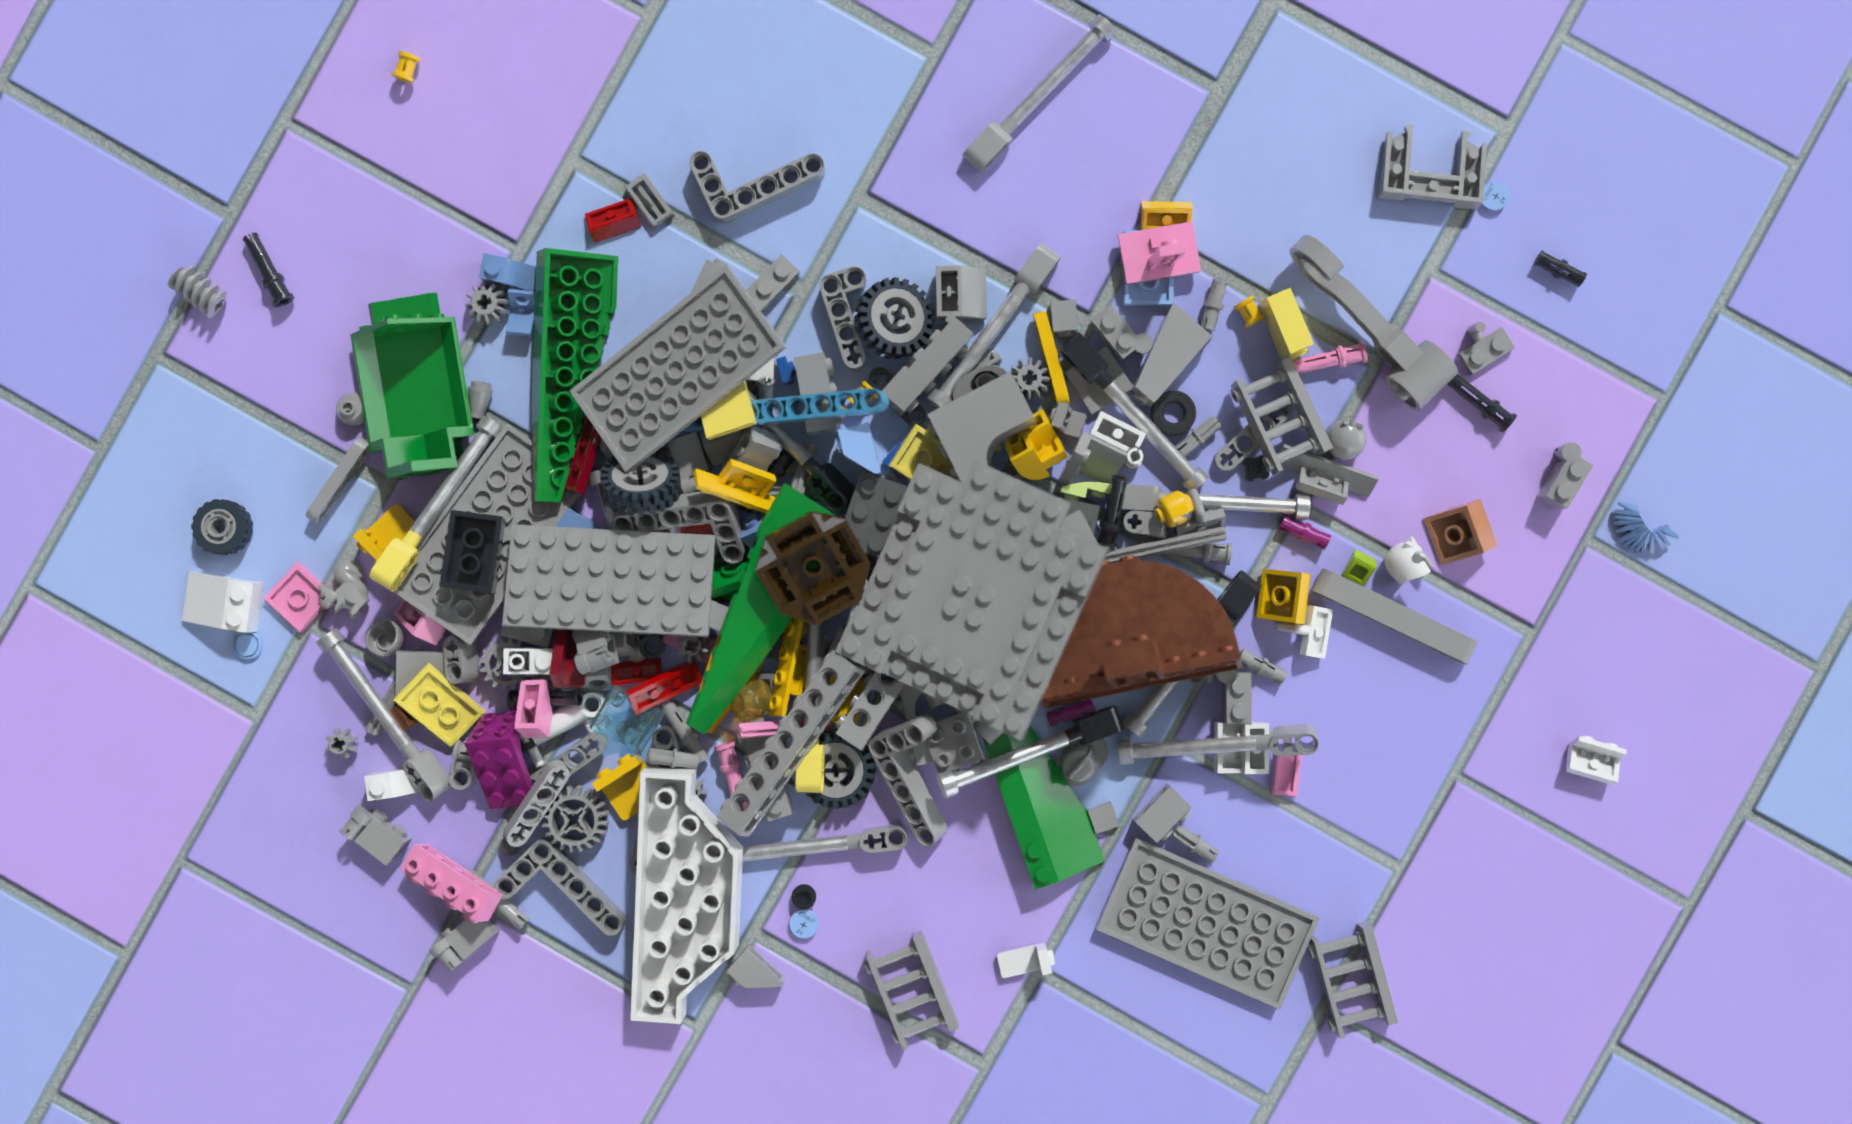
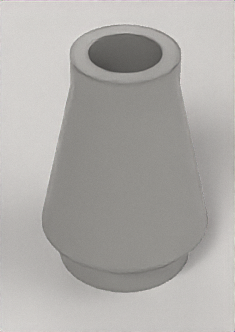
M471 381V386H468L471 417L481 419L484 416L493 390H491L492 384Z

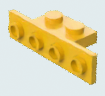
M730 459L719 476L699 469L693 471L696 489L726 501L743 505L748 509H754L766 514L776 498L767 494L776 483L774 474Z
M792 618L783 631L784 639L779 650L778 670L774 675L773 696L769 701V716L785 717L789 695L798 697L806 689L807 646L799 645L803 620Z

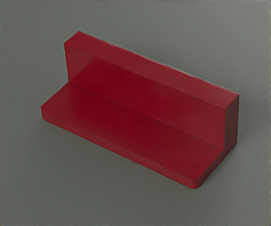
M556 629L550 668V677L554 687L583 688L585 686L586 674H581L575 665V656L578 651L572 636L573 630Z

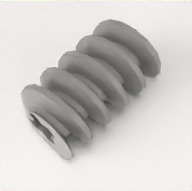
M189 266L186 269H177L170 276L167 284L168 287L175 290L178 295L183 296L184 300L190 302L193 307L198 308L208 318L211 319L218 314L225 303L227 292L222 290L217 293L219 286L217 284L210 286L211 279L209 278L202 280L203 273H195L196 269L194 266Z

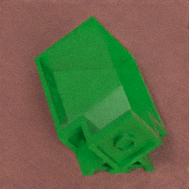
M437 293L370 303L368 307L371 325L361 326L359 331L350 334L370 453L383 452L387 479L397 478V480H403L413 476H427L439 474L443 471H451L457 467V461L464 453L462 439L475 436L455 317H445L443 313H440Z

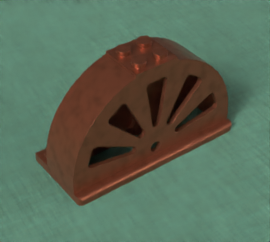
M1134 555L1119 558L1120 562L1109 563V561H1104L1040 705L1044 708H1050L1243 668L1241 656L1229 617L1219 601L1203 584L1181 570L1156 562L1141 561L1139 557L1134 558Z

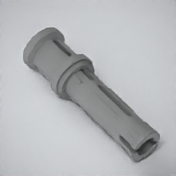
M1156 537V541L1164 539ZM1212 543L1165 554L1201 558L1206 563L1211 560L1225 562V565H1230L1232 543H1227V545Z

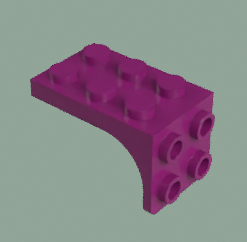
M516 710L507 713H487L483 715L464 743L490 809L519 807L533 786L521 752V734L514 729Z

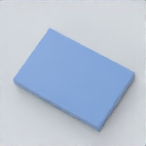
M1124 230V233L1134 232V231H1139V230ZM1123 272V306L1171 307L1173 305L1174 277L1126 285Z

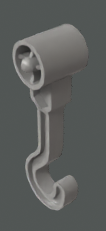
M1304 235L1290 248L1291 258L1304 276L1323 293L1335 300L1372 339L1376 352L1393 369L1385 378L1387 385L1397 398L1408 407L1419 411L1458 374L1455 363L1437 345L1424 340L1417 346L1403 330L1392 326L1351 282L1338 273L1344 268L1343 263L1318 239L1310 235Z

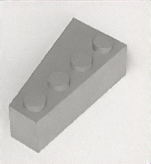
M952 313L945 319L944 326L940 330L936 329L925 343L926 346L924 348L921 347L909 360V364L904 366L882 390L888 396L889 405L901 416L906 411L911 414L920 404L917 399L923 393L927 396L937 385L934 382L939 375L945 377L953 368L950 363L956 357L961 359L969 349L967 345L974 333Z

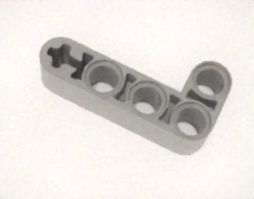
M857 266L827 274L821 279L819 284L846 367L853 371L862 369L866 363L863 346L859 339V334L856 333V325L846 297L860 292L866 286V274L863 269ZM857 273L862 276V281L858 285H851L848 282L852 274ZM829 281H834L838 284V289L834 293L825 291V285ZM836 305H843L846 308L843 316L836 317L832 314V310ZM846 328L854 332L852 339L849 341H844L840 338L841 331ZM853 346L856 355H861L857 364L848 361L851 358L849 348L843 350V347Z

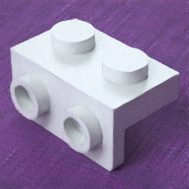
M1579 736L1568 744L1565 772L1615 785L1618 783L1620 759L1626 756L1627 750L1619 748L1614 743H1602L1595 741L1594 738L1589 736Z

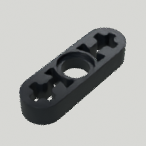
M877 367L870 372L869 382L873 389L882 391L885 387L881 383L877 385L874 383L876 380L874 375L876 373L879 375L886 374L884 379L887 384L894 376L887 369ZM920 404L914 409V411L920 410L919 421L915 419L910 421L908 419L910 414L907 411L901 416L894 410L911 427L914 424L920 426L926 416L925 410Z

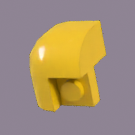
M1043 409L1033 414L1037 421L1036 424L1004 441L1009 458L1017 472L1030 480H1041L1049 477L1047 469L1068 458L1057 432L1051 426L1052 423H1050Z

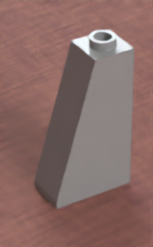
M1175 303L1166 312L1153 340L1152 348L1147 353L1131 389V392L1135 394L1133 396L1135 400L1143 406L1147 405L1150 407L1212 337L1211 334Z

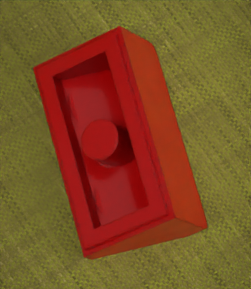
M632 198L585 214L589 233L595 243L641 227Z
M661 657L646 659L638 663L628 661L612 665L611 677L614 692L617 694L625 693V691L662 674Z

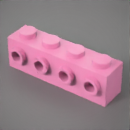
M414 844L400 871L408 875L407 879L409 881L421 884L426 888L425 891L428 894L440 897L445 901L444 904L447 907L461 911L464 914L463 917L472 923L489 921L503 896L502 893L429 844Z

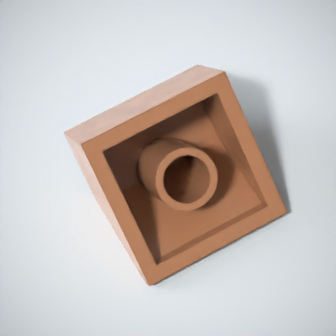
M1481 499L1467 502L1423 518L1440 565L1482 554L1498 546Z

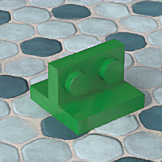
M748 546L746 547L743 559L739 563L730 564L721 555L715 557L712 597H716L719 604L732 600L733 595L738 594L740 575L742 572H746L750 561L747 558L750 551Z

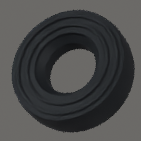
M1176 390L1167 391L1152 405L1151 419L1163 434L1171 436L1180 435L1188 431L1194 424L1196 407L1193 400L1187 394ZM1175 403L1182 408L1183 416L1179 422L1171 423L1164 417V409L1168 404Z

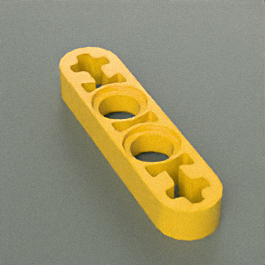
M1045 310L1033 313L1046 367L1049 369L1047 373L1051 378L1050 384L1056 405L1058 406L1059 402L1070 405L1047 313Z

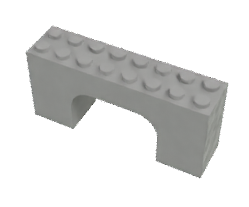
M1008 372L929 413L928 416L931 421L927 422V425L933 436L940 438L942 443L938 447L943 457L951 461L953 466L949 469L954 479L966 483L975 461L993 468L992 456L996 447L1003 440L1036 424L1037 421L1011 372ZM1080 510L1065 517L1062 528L1098 544Z

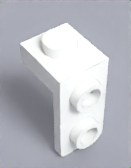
M1045 942L997 953L1002 978L1041 970L1042 975L1052 974L1051 966L1055 965L1053 951H1047Z

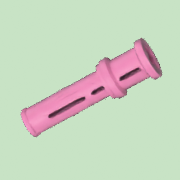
M1358 341L1356 345L1347 347L1341 345L1337 346L1335 351L1292 361L1298 374L1337 365L1338 367L1345 368L1347 364L1360 361L1367 363L1368 355L1365 343Z
M729 741L714 746V750L718 751L721 762L719 768L725 774L730 796L734 793L737 782L742 779L740 773L742 763L738 761L734 747L736 741ZM746 799V800L744 801V803H743V809H744V811H745V810L747 809V807H748V800H747V799Z

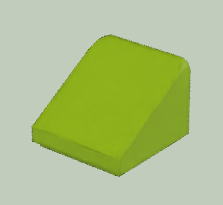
M1355 549L1341 576L1364 587L1376 570L1377 560Z

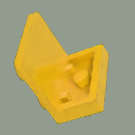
M394 504L368 530L360 529L353 537L358 541L356 543L357 547L365 554L369 553L375 559V564L393 539L399 538L403 540L416 520L400 504Z
M639 753L633 757L630 754L616 761L619 765L613 770H610L609 767L605 768L595 775L598 780L592 783L597 792L601 789L603 790L622 820H628L639 812L640 772L647 767Z

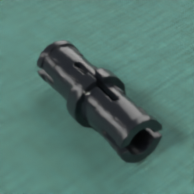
M1543 250L1539 252L1534 261V265L1553 273V277L1557 279L1560 277L1577 287L1582 285L1587 276L1586 272H1582L1569 265L1567 260H1559Z

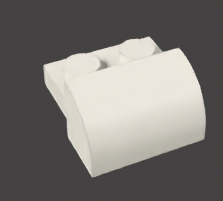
M1215 722L1214 738L1269 734V723L1226 724L1224 722ZM1269 750L1214 753V772L1218 774H1269Z

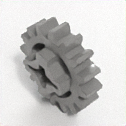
M499 637V644L496 645L491 641L489 644L492 649H483L482 652L487 656L486 658L479 659V662L485 664L480 669V672H487L488 675L484 680L492 679L493 688L497 684H501L502 691H505L507 685H510L512 690H515L517 682L520 684L524 677L531 678L532 675L507 674L513 678L510 680H504L497 676L503 674V668L498 670L503 663L502 647L520 648L522 641L518 640L517 643H514L513 638H509L508 642H504V639ZM492 654H494V656L497 659L496 666L491 669L490 659Z

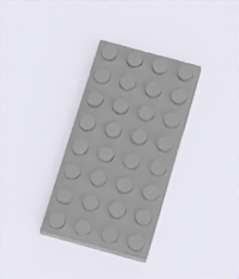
M725 265L570 390V393L624 471L628 472L640 465L787 347L732 270Z
M506 423L415 548L420 551L418 560L400 586L393 592L472 645L505 600L512 524L555 527L568 507L572 508L581 494L564 490L561 502L534 501L533 441ZM451 510L503 516L506 519L495 595L447 589L439 586Z
M512 524L502 625L504 627L709 637L716 546L715 535Z
M1135 837L1095 928L1102 933L1280 1010L1320 918Z

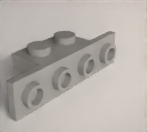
M1284 444L1280 452L1292 448V446ZM1309 452L1281 463L1283 468L1298 473L1296 489L1344 505L1347 499L1348 490L1369 497L1379 480L1378 476Z

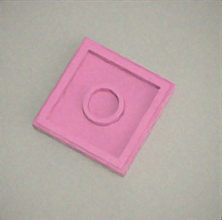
M297 562L263 599L301 633L324 610L320 604L321 592L319 590V585L324 584L300 562Z

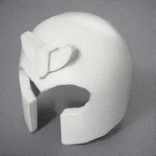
M1413 536L1409 537V541L1393 546L1385 557L1386 570L1399 586L1405 581L1428 574L1430 572L1428 567H1434L1428 556L1422 553L1421 547Z

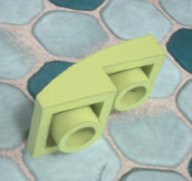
M1101 482L1074 483L1061 487L1059 493L1065 494L1064 499L1079 501V498L1084 499L1086 497L1087 490L1091 491V496L1105 499V496L1109 495L1111 484Z

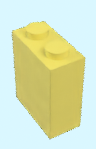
M1291 288L1269 296L1258 304L1261 313L1265 315V323L1280 359L1291 357L1293 360L1309 352L1307 348L1314 343Z

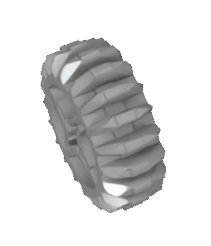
M572 785L566 787V792L562 789L548 809L549 812H546L543 816L548 821L542 824V828L549 827L550 831L545 833V836L550 837L553 835L555 837L551 841L552 845H555L558 841L561 842L560 850H564L569 845V853H573L576 846L580 853L585 851V845L588 849H592L594 847L593 841L595 843L602 841L599 834L605 835L607 833V830L602 826H607L610 823L608 819H603L604 816L609 814V810H601V807L606 805V802L601 801L598 804L596 800L600 797V794L596 793L591 797V788H587L582 793V785H578L575 792ZM575 799L585 804L577 809L571 805L567 806L564 801ZM590 808L594 814L593 829L587 820V813ZM558 809L564 818V825L561 829L557 822ZM583 811L579 816L578 822L568 827L574 818L573 816ZM574 829L580 833L584 832L587 836L572 838L566 834Z

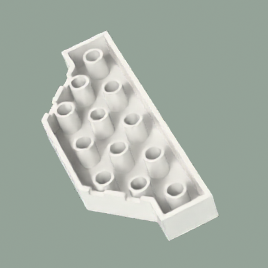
M647 766L640 772L631 1021L681 1024L686 1015L687 994L712 974L724 961L728 960L739 946L743 846L696 795L697 769H671Z

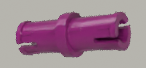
M1284 515L1278 528L1280 531L1297 537L1301 542L1306 541L1324 550L1331 539L1330 534L1311 527V524L1307 522L1304 524L1296 521L1287 515Z

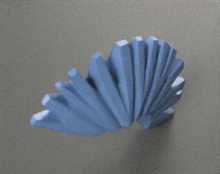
M1618 502V505L1624 509H1615L1614 513L1620 514L1613 516V518L1619 519L1613 522L1614 525H1622L1615 530V533L1627 531L1619 538V541H1625L1624 546L1630 544L1629 550L1634 548V552L1637 553L1640 549V553L1643 554L1648 544L1650 553H1655L1654 542L1663 550L1666 549L1664 543L1668 546L1671 545L1665 535L1676 539L1679 538L1668 524L1657 529H1648L1640 516L1638 506Z

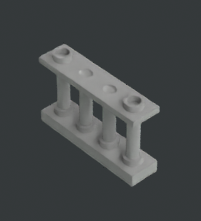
M1291 357L1281 360L1275 366V373L1246 386H1244L1241 378L1231 384L1232 398L1236 403L1239 402L1264 456L1262 458L1263 464L1267 471H1271L1272 475H1276L1283 470L1281 463L1307 451H1315L1319 456L1333 448ZM1278 382L1284 384L1287 390L1285 396L1255 409L1249 397L1250 394ZM1287 405L1295 407L1298 414L1297 418L1265 431L1260 417ZM1300 427L1305 429L1308 435L1307 441L1276 454L1270 440Z
M1367 921L1357 923L1359 931L1355 932L1356 935L1320 944L1319 940L1312 935L1310 939L1311 944L1307 946L1311 959L1316 961L1330 1017H1327L1329 1028L1331 1032L1335 1031L1340 1039L1345 1038L1342 1027L1376 1017L1383 1019L1388 1025L1398 1023L1374 930ZM1355 945L1363 946L1365 955L1362 956V959L1326 968L1323 954ZM1362 969L1370 971L1372 979L1369 980V983L1337 992L1332 991L1329 978ZM1369 993L1376 994L1378 1004H1375V1007L1339 1017L1336 1002Z
M922 930L913 933L914 941L910 942L909 946L876 959L872 950H870L866 954L867 960H864L867 973L869 975L873 974L894 1029L891 1030L896 1045L900 1043L902 1050L908 1049L906 1038L938 1025H947L949 1032L959 1029L958 1019ZM911 955H915V957L920 956L923 964L919 966V969L884 982L879 968ZM924 978V980L929 979L932 988H929L928 992L893 1005L888 991ZM931 1001L933 1003L938 1002L941 1009L938 1015L902 1028L897 1016L898 1014Z

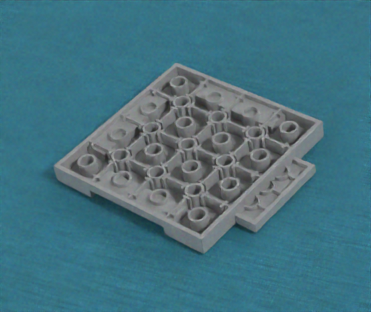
M975 461L966 483H962L923 464H918L898 508L899 514L869 579L862 600L855 606L835 652L880 674L884 673L1021 741L1027 733L1109 549L1061 527L1071 503L994 468Z

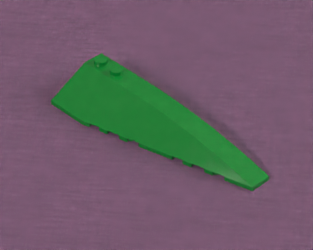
M544 248L537 251L532 389L534 501L561 502L569 474V465L571 458L574 457L575 444L578 434H580L584 416V411L572 396L570 390L593 373L598 367L599 360L602 358L603 346L606 336L609 334L611 327L609 325L617 305L618 256Z
M783 484L757 529L755 536H758L755 548H750L747 556L750 559L746 572H742L740 575L738 594H734L719 632V635L722 636L718 647L714 646L711 657L714 659L709 671L705 670L702 678L704 686L702 691L696 694L686 721L688 726L702 734H705L742 690L792 619L780 614L754 569L765 536L809 511L834 515L788 484ZM810 560L806 563L805 567L807 569H815L819 562L817 560Z
M1029 726L1024 739L1021 741L1002 733L991 745L982 737L989 759L1040 740L1031 726ZM1049 753L995 774L1035 890L1060 882L1105 861L1088 812Z

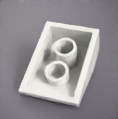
M189 572L182 621L231 631L257 632L264 582Z

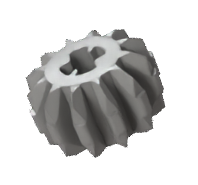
M482 282L481 289L474 285L472 288L475 294H466V297L472 300L465 303V307L471 309L468 313L469 317H476V322L482 324L485 320L487 325H492L493 318L500 322L501 317L499 313L507 314L508 312L502 308V306L509 304L507 299H502L506 292L498 290V285L494 283L489 287L488 283ZM488 299L491 301V304H488L487 308H485L483 304L487 303Z
M1028 357L1027 366L1020 359L1018 360L1020 369L1012 366L1010 369L1016 374L1013 376L1021 392H1026V400L1031 399V392H1033L1037 399L1040 398L1041 395L1037 388L1046 392L1048 388L1041 382L1047 383L1051 379L1050 377H1042L1049 369L1047 367L1041 370L1038 369L1042 363L1041 360H1038L1035 366H1033L1032 357ZM1027 373H1032L1031 377L1035 376L1036 380L1032 381L1031 385H1026L1027 381L1023 382L1022 377H1026Z

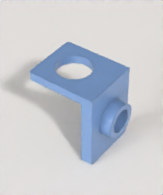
M508 289L511 310L505 330L506 334L531 337L534 326V293L532 291ZM515 297H525L529 302H519Z
M757 510L745 514L740 539L749 548H755L754 542L758 540V536L755 535L766 515Z

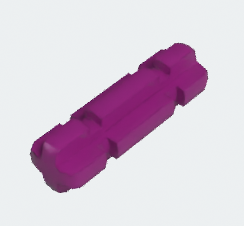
M1091 699L1081 701L1082 704L1077 702L1059 708L1058 712L1056 710L1047 712L1046 717L1049 725L1055 726L1060 724V721L1068 722L1083 717L1082 714L1084 713L1086 715L1094 713L1095 706Z

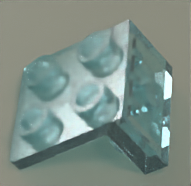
M614 685L593 719L590 729L621 742L632 753L640 756L666 712L660 707L655 706L635 715L625 693L627 690Z

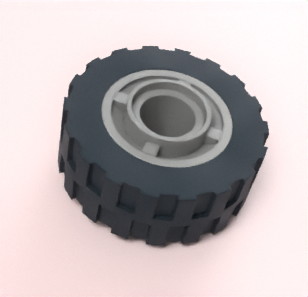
M214 499L211 502H206L196 510L197 513L192 518V536L196 539L197 545L207 552L220 555L235 554L238 550L245 548V545L251 540L253 521L250 518V513L245 510V507L233 501ZM224 521L226 528L224 532L220 533L219 525Z

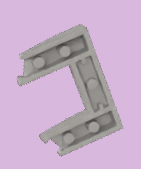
M1406 125L1404 127L1405 133L1393 138L1391 131L1387 132L1380 172L1379 199L1403 201L1405 198L1447 202L1452 203V207L1475 210L1481 206L1484 195L1486 142L1478 148L1467 141L1471 133L1462 131L1455 175L1410 170L1413 125Z

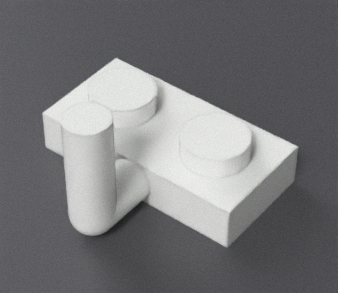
M1308 605L1304 625L1280 621L1277 624V629L1283 632L1303 635L1299 655L1325 659L1333 609Z

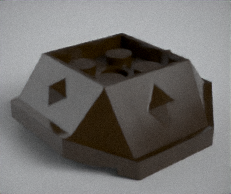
M809 511L765 536L754 569L780 614L818 625L862 600L871 563L845 517ZM810 560H817L819 562L815 569H807L805 567L806 563Z

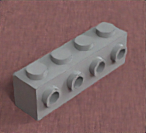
M765 715L742 723L767 722ZM737 734L739 743L741 745L744 744L747 754H744V759L748 769L751 762L762 753L764 744L770 737L742 739ZM774 758L772 761L773 769L777 766V758ZM762 778L759 779L757 783L758 790H760L763 785ZM787 785L784 786L764 816L767 817L768 822L792 815L794 812Z

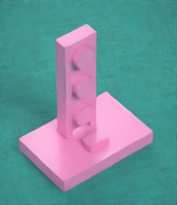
M1193 222L1122 233L1117 236L1126 285L1201 272Z

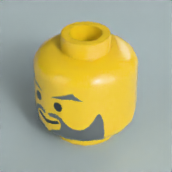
M1175 491L1159 498L1157 501L1158 508L1154 510L1156 518L1160 523L1164 522L1166 526L1173 528L1191 519L1194 506L1188 494Z

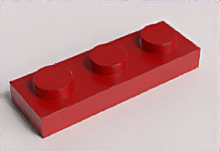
M693 659L691 664L686 661L625 691L633 713L638 715L701 684L702 677L697 663Z

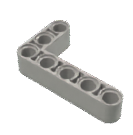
M696 151L691 155L689 161L690 167L713 215L721 223L731 222L823 178L826 171L823 158L818 154L811 153L728 192L711 156L707 152ZM699 160H707L708 166L705 169L699 170L696 168ZM811 162H818L821 165L817 172L807 170ZM793 172L798 175L794 183L785 181V176L788 173ZM709 183H719L717 191L712 193L707 191ZM767 183L775 185V190L770 194L762 192L763 186ZM742 195H752V201L746 205L741 204L740 198ZM723 204L730 206V210L726 215H719L717 213L719 206Z
M709 493L681 494L677 501L673 500L674 505L671 507L665 505L666 510L663 512L656 508V514L650 515L649 511H644V516L639 517L638 512L635 511L633 516H628L627 510L623 514L618 513L616 510L611 521L613 530L644 532L711 523L721 556L730 564L739 563L743 559L747 547L740 539L743 524L736 503L726 501Z
M922 714L886 728L869 741L868 748L915 838L922 846L930 847L946 834L947 825L907 749L920 745L937 730L934 719L927 714Z
M542 838L534 843L494 883L493 888L503 894L501 899H509L542 870L604 934L609 936L616 935L626 924L624 912L563 850L559 849L557 844L552 845L550 838ZM539 845L547 847L548 856L544 857L539 854ZM524 862L530 866V874H525L521 871V863ZM556 863H562L566 867L565 874H559L556 871ZM503 880L511 882L513 886L512 891H506L503 888ZM573 881H579L583 884V892L574 890ZM597 899L601 903V909H593L590 905V900ZM608 917H615L618 920L619 926L611 927L607 921Z

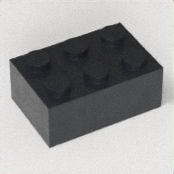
M458 510L450 511L439 586L447 589L495 595L506 519L503 516Z

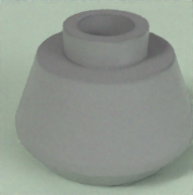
M346 393L337 402V416L346 425L358 426L365 422L360 393Z

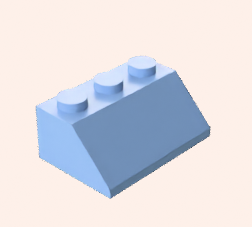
M868 422L838 430L839 436L834 438L839 454H844L849 461L878 477L882 476Z

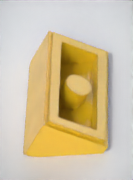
M1142 201L1141 230L1192 222L1193 207L1191 202Z

